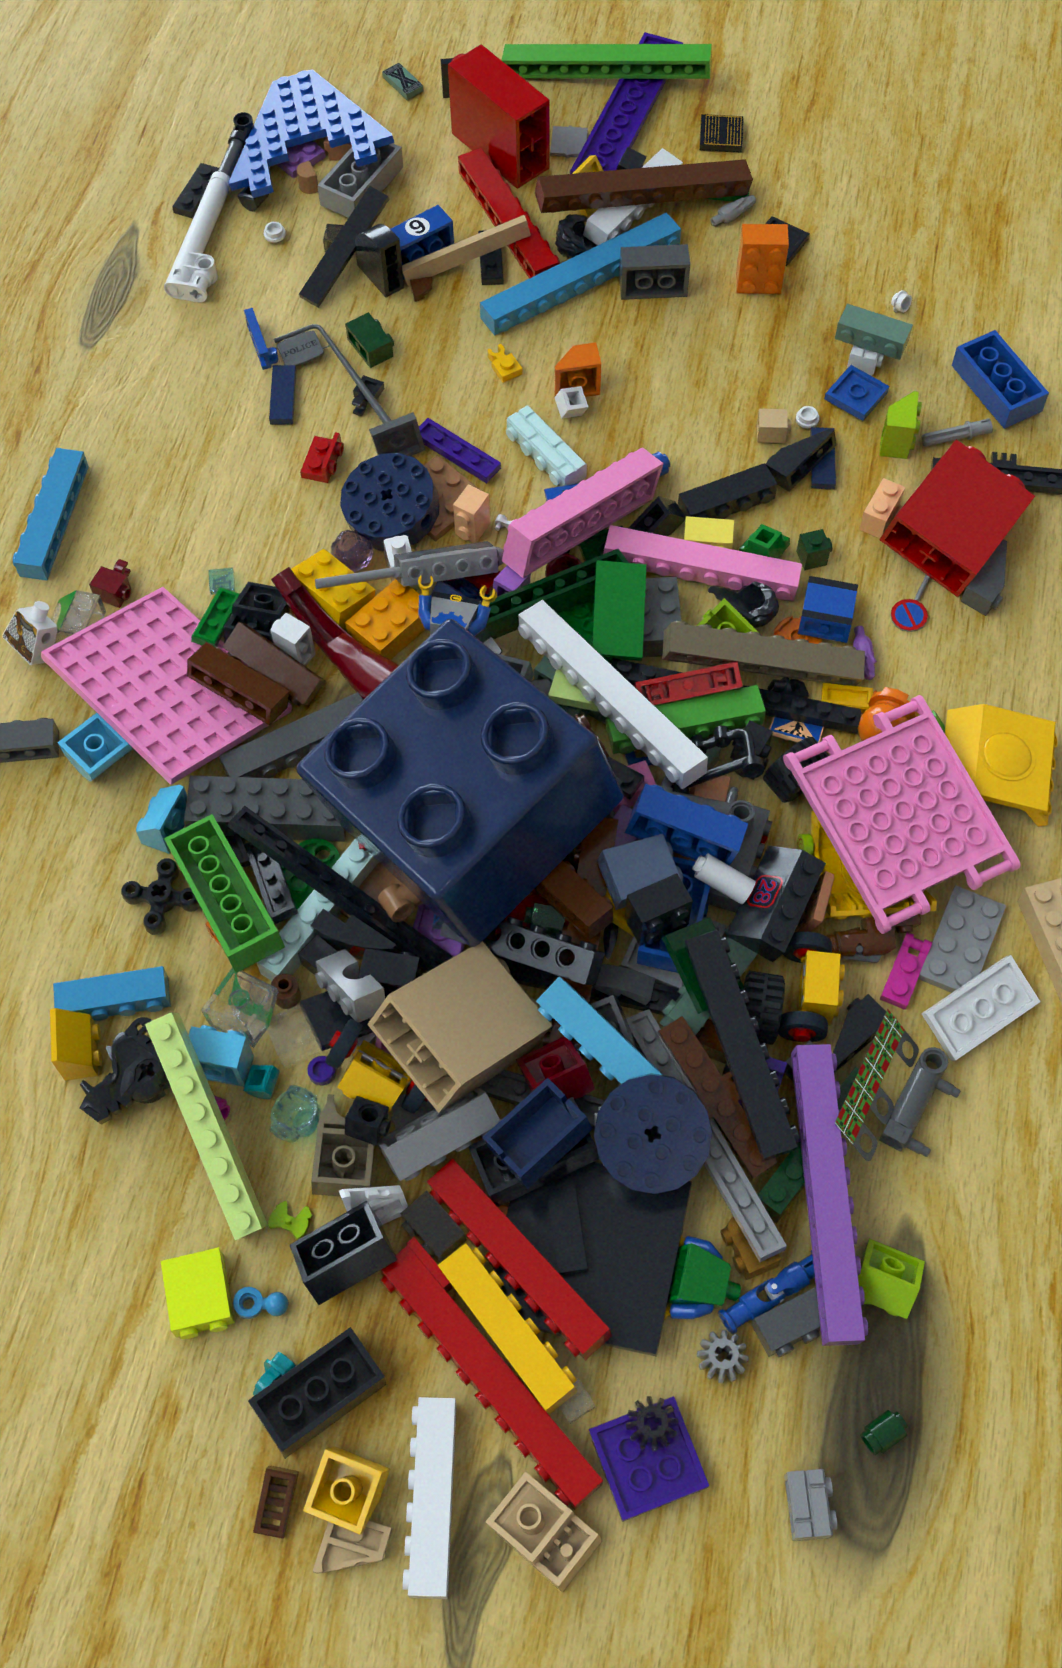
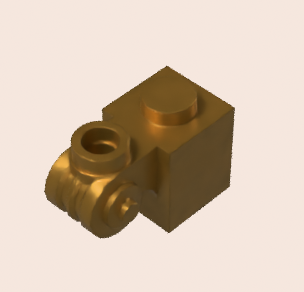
M734 1217L730 1219L727 1227L720 1230L725 1245L727 1247L731 1245L734 1250L735 1256L732 1259L739 1274L743 1273L746 1280L779 1266L781 1262L779 1254L759 1262Z

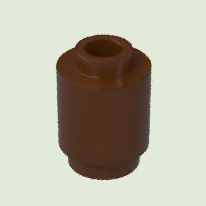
M280 974L272 980L270 989L276 1005L283 1009L294 1008L301 999V992L296 978L290 974Z

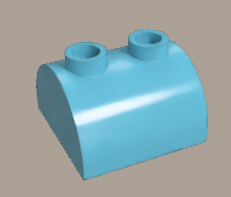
M95 713L58 742L67 759L88 781L94 780L132 750V746L98 713Z

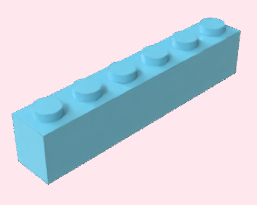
M559 976L536 1000L540 1005L538 1011L549 1021L554 1018L561 1025L558 1030L569 1041L573 1038L582 1045L579 1051L590 1061L595 1058L602 1065L599 1070L609 1080L612 1081L616 1078L622 1084L629 1078L645 1074L663 1075L562 977Z

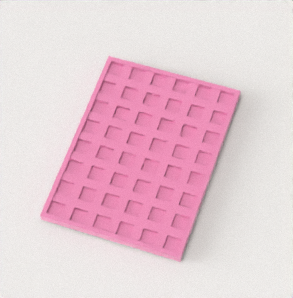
M161 587L41 651V658L172 785L269 725L187 677V659L202 646L191 642V636L200 620L170 592ZM220 640L217 648H220L227 654L228 651L222 647L224 642ZM289 702L288 708L274 722L291 713L292 705Z

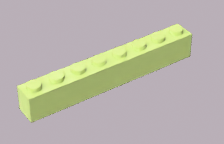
M171 1012L146 1023L147 1031L234 1239L237 1240L268 1226L180 1014Z

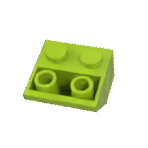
M913 391L888 407L881 435L879 456L907 459L909 451L914 450L916 436L914 435H918L920 429V420H918L917 416H920L922 402H918L919 392Z

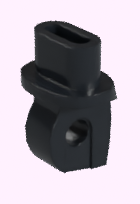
M783 677L781 680L773 679L767 688L770 691L804 698L809 697L805 683L798 679L789 680L788 677Z

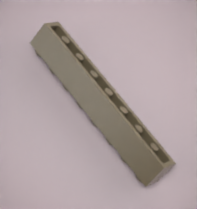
M674 621L664 630L662 660L710 667L738 661L739 671L820 683L857 686L864 680L865 651L856 650L853 646L834 647L831 643L827 642L814 644L809 643L806 639L787 640L780 635L767 637L761 636L758 632L741 633L736 632L733 628L720 630L706 624L694 626L688 625L685 621Z

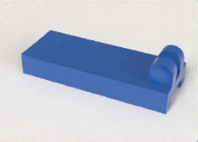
M253 308L245 309L244 314L247 327L263 370L271 368V364H275L279 360L277 349L266 347Z

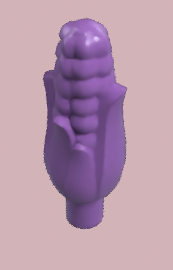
M857 626L854 628L856 638L853 641V647L856 650L865 651L864 678L872 680L875 677L874 664L877 662L874 656L873 644L871 639L865 636L864 627Z

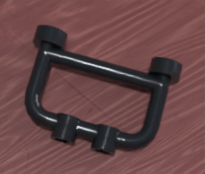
M718 726L714 729V736L705 739L702 735L692 736L690 741L704 754H706L708 749L716 746L725 748L730 745L732 740L742 738L746 756L707 770L705 775L684 789L673 783V791L690 794V787L742 769L743 774L748 778L761 776L764 773V764L762 758L756 755L752 733L745 728L729 730L726 726Z

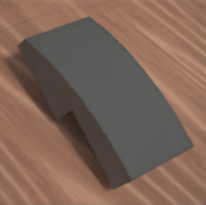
M602 964L596 985H593L592 988L609 996L615 995L619 997L623 994L646 1005L651 1000L655 978L629 968Z

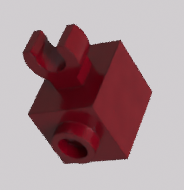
M118 559L113 570L103 566L100 567L89 584L94 599L118 608L122 606L124 601L129 599L132 589L128 580L131 570L126 568L128 562Z

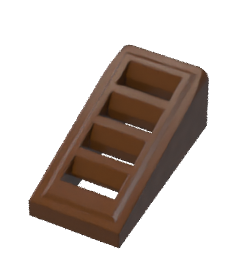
M268 1466L266 1468L253 1533L284 1539L299 1471L276 1466ZM273 1478L288 1480V1486L272 1483ZM274 1491L284 1493L286 1496L285 1499L271 1497L269 1493ZM267 1504L283 1507L282 1513L266 1510ZM263 1518L281 1520L280 1526L263 1523Z

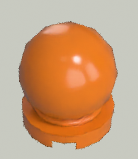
M884 687L883 691L880 692L875 690L868 703L869 708L861 715L858 733L861 740L864 741L882 733L881 729H878L874 723L873 716L880 712L886 713L909 703L910 701L907 700L909 695L889 687ZM914 711L890 723L895 727L919 716V713Z

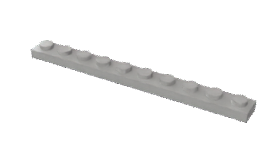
M650 1009L627 1018L640 1053L663 1075L675 1077L694 1090L658 1034L661 1028ZM710 1118L712 1138L709 1156L704 1162V1166L759 1262H762L785 1251L787 1245L714 1119Z

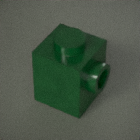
M823 529L800 534L796 552L804 571L827 565L830 552L833 549L832 542L829 537H826Z

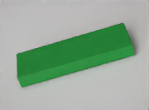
M219 587L193 632L191 642L199 645L207 642L217 647L224 634V626L232 615V605L240 594Z

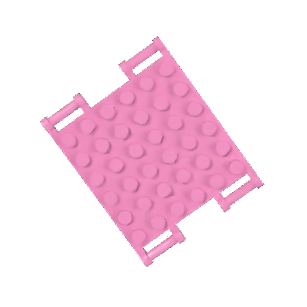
M921 695L912 698L911 702L889 712L875 714L873 716L874 723L878 729H881L882 733L844 750L840 749L832 735H828L815 745L797 753L790 752L783 756L786 767L794 775L874 917L877 929L882 934L890 931L892 926L917 914L924 915L930 912L929 902L922 892L930 887L964 872L968 886L972 890H976L982 887L984 882L1007 871L1013 872L1021 867L1017 855ZM914 711L920 715L895 727L890 723ZM827 751L830 753V756L804 768L800 764V762ZM1002 854L1003 862L980 873L974 867ZM912 897L913 905L888 917L883 911L884 909Z

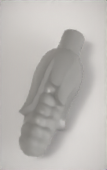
M755 196L741 197L734 202L724 205L718 210V214L710 219L711 224L716 226L721 222H732L756 203Z

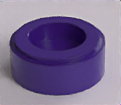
M326 1056L315 1057L308 1065L307 1072L309 1078L316 1085H327L336 1076V1069L325 1063Z

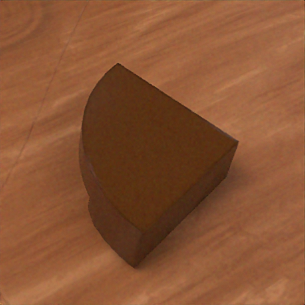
M432 276L410 280L414 302L424 299L425 295L432 290Z

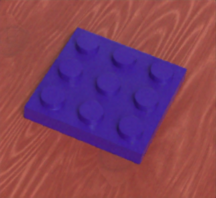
M674 1396L589 1429V1434L622 1522L709 1488V1483Z

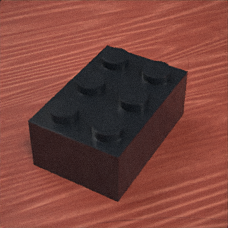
M368 1201L361 1203L290 1244L302 1281L318 1305L397 1261L385 1230Z

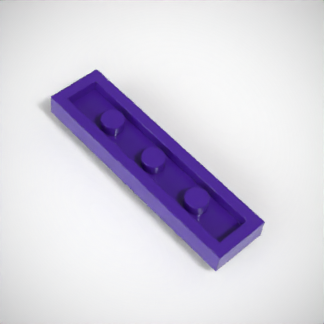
M427 418L419 426L425 446L486 484L501 469V462L433 420Z

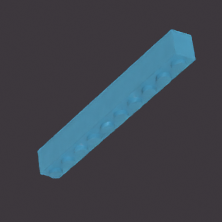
M666 212L480 302V318L494 336L507 331L515 325L525 322L558 304H562L595 286L601 285L609 279L619 276L621 247L680 245L681 228Z

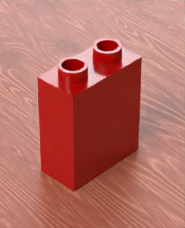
M482 44L465 54L461 53L455 56L448 64L452 134L472 151L482 148L484 153L490 156L495 169H498L501 176L517 189L550 169V100Z
M956 439L896 514L879 540L956 597H959L1035 498V495L1026 490L1024 483L1014 475L1004 474L986 461L984 454L979 449L965 446Z

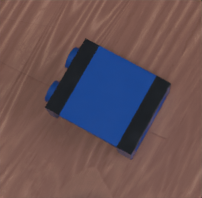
M809 576L798 634L847 643L852 625L858 584Z

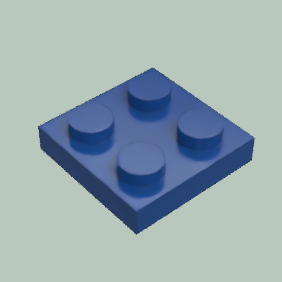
M850 365L825 393L824 399L864 421L888 393L890 386Z

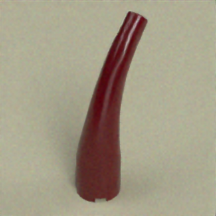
M290 567L271 579L297 619L310 626L312 638L340 671L356 693L360 694L363 700L399 666L392 660L363 645L344 631L317 604Z

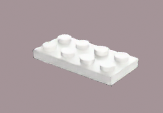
M1009 955L924 1011L922 1016L949 1059L956 1061L1040 1003V1000L1013 957Z

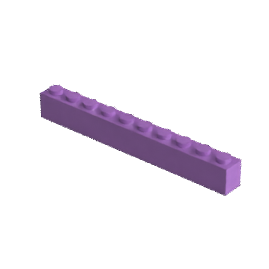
M831 1044L796 1045L791 1052L822 1346L858 1345L865 1341V1336L868 1335V1322L866 1317H862L861 1305H864L865 1297L863 1287L859 1286L858 1283L861 1262L859 1256H855L854 1244L857 1243V1230L851 1223L854 1203L853 1198L848 1196L847 1185L850 1184V1170L848 1167H845L844 1156L847 1154V1143L845 1138L841 1137V1130L835 1124L840 1112L837 1099L840 1098V1085L838 1081H835L834 1071L837 1068V1058L835 1053L831 1051Z

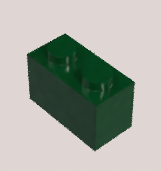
M369 312L345 323L347 340L370 368L394 357V341L391 335L383 331L379 320H374Z

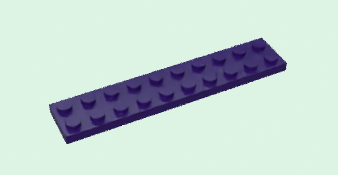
M644 32L639 44H683V42ZM619 79L573 164L570 174L591 155L597 156L603 171L616 170L627 147L632 148L667 79Z

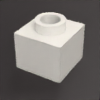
M582 386L560 389L555 396L561 419L582 416L588 408Z

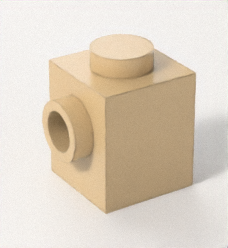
M759 409L757 442L785 443L786 435L791 433L792 420L787 419V409Z

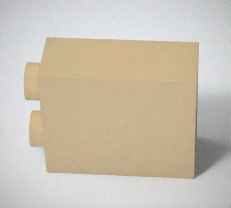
M483 941L479 945L470 947L390 993L367 1024L438 1113L516 1063V1059L530 1053L553 1026L538 1011L540 1005L536 1000L528 997L513 979L506 962L502 958L493 955Z

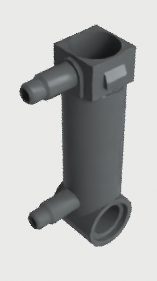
M665 775L660 787L666 792L686 796L692 802L700 805H709L725 815L737 816L741 821L748 823L744 837L752 832L755 808L748 801L737 800L738 789L736 787L730 788L726 802L673 791V783Z
M931 1047L922 1052L894 1105L893 1112L879 1141L900 1152L903 1148H908L917 1154L928 1157L931 1149L912 1138V1135L935 1089L947 1095H952L955 1098L961 1092L953 1084L941 1079L948 1066V1057L941 1049ZM926 1061L935 1063L938 1069L929 1068L926 1065Z

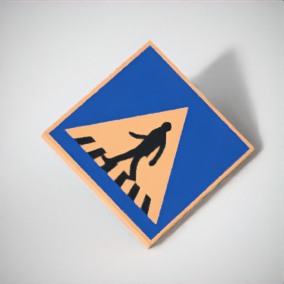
M773 717L769 730L773 731L772 736L783 738L785 741L799 742L813 736L818 743L824 729L822 726Z

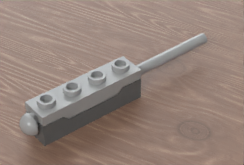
M488 541L395 554L393 555L394 567L319 578L315 579L316 589L393 577L404 587L417 585L420 575H422L421 584L431 582L430 576H432L433 582L496 573L498 572V566L504 563L502 562L504 550L493 546Z

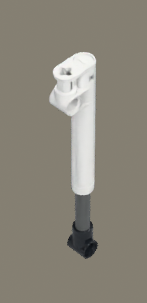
M241 112L233 118L234 128L228 139L229 146L218 172H214L209 180L166 280L164 290L173 298L204 302L208 295L206 292L207 288L218 279L213 257L203 254L230 191V177L253 127V119L249 113Z

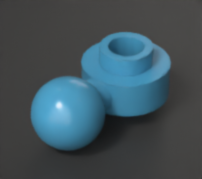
M253 1287L240 1289L233 1299L235 1312L244 1319L255 1318L262 1310H266L272 1316H281L287 1311L289 1305L288 1299L283 1293L274 1292L267 1298H263L261 1293ZM248 1299L254 1301V1306L250 1309L243 1307V1303Z

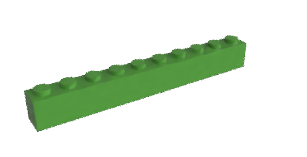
M505 44L502 61L522 78L710 79L712 44Z

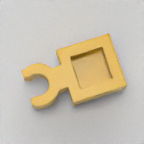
M498 344V353L492 352L490 348L488 349V359L492 361V369L502 383L523 374V369L513 354L505 355V348L502 344Z

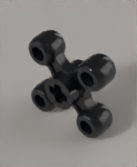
M164 858L158 862L156 869L158 880L153 881L148 887L141 886L135 881H129L121 888L122 897L128 904L136 905L140 902H147L151 905L150 911L143 918V924L146 931L152 935H158L165 930L166 921L164 914L174 906H180L188 912H193L200 907L190 888L183 889L182 891L172 888V882L179 875V868L176 862L170 858Z

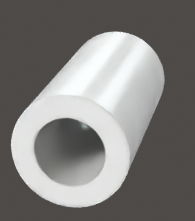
M709 853L705 857L700 855L692 868L696 871L695 878L741 905L747 900L756 883L753 879Z

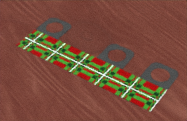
M887 1009L835 1121L836 1126L866 1161H871L878 1145L876 1137L863 1123L869 1108L883 1124L888 1123L894 1109L892 1100L880 1087L892 1057L896 1051L906 1065L912 1067L919 1052L917 1044L889 1009ZM905 1041L910 1042L913 1047L911 1059L906 1058L903 1054L902 1045ZM880 1097H883L888 1103V1113L885 1116H882L877 1109V1100ZM863 1134H867L872 1141V1149L869 1153L864 1152L860 1145V1138Z

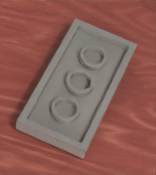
M955 885L918 979L952 993L981 973L1006 905Z

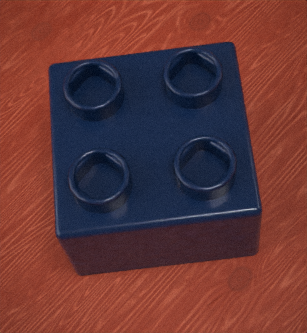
M453 619L444 621L298 763L296 769L300 777L337 822L471 947L479 945L624 797L623 791L597 737Z

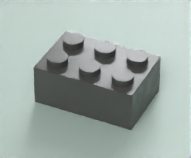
M688 244L621 247L619 269L621 300L688 296L690 275Z
M677 577L646 578L643 657L663 656L664 630L671 622L681 621Z

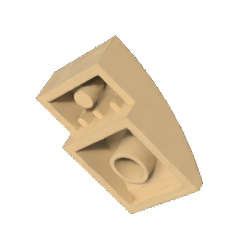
M527 1472L523 1474L486 1520V1524L561 1592L565 1590L602 1542L600 1536L579 1519L570 1508Z

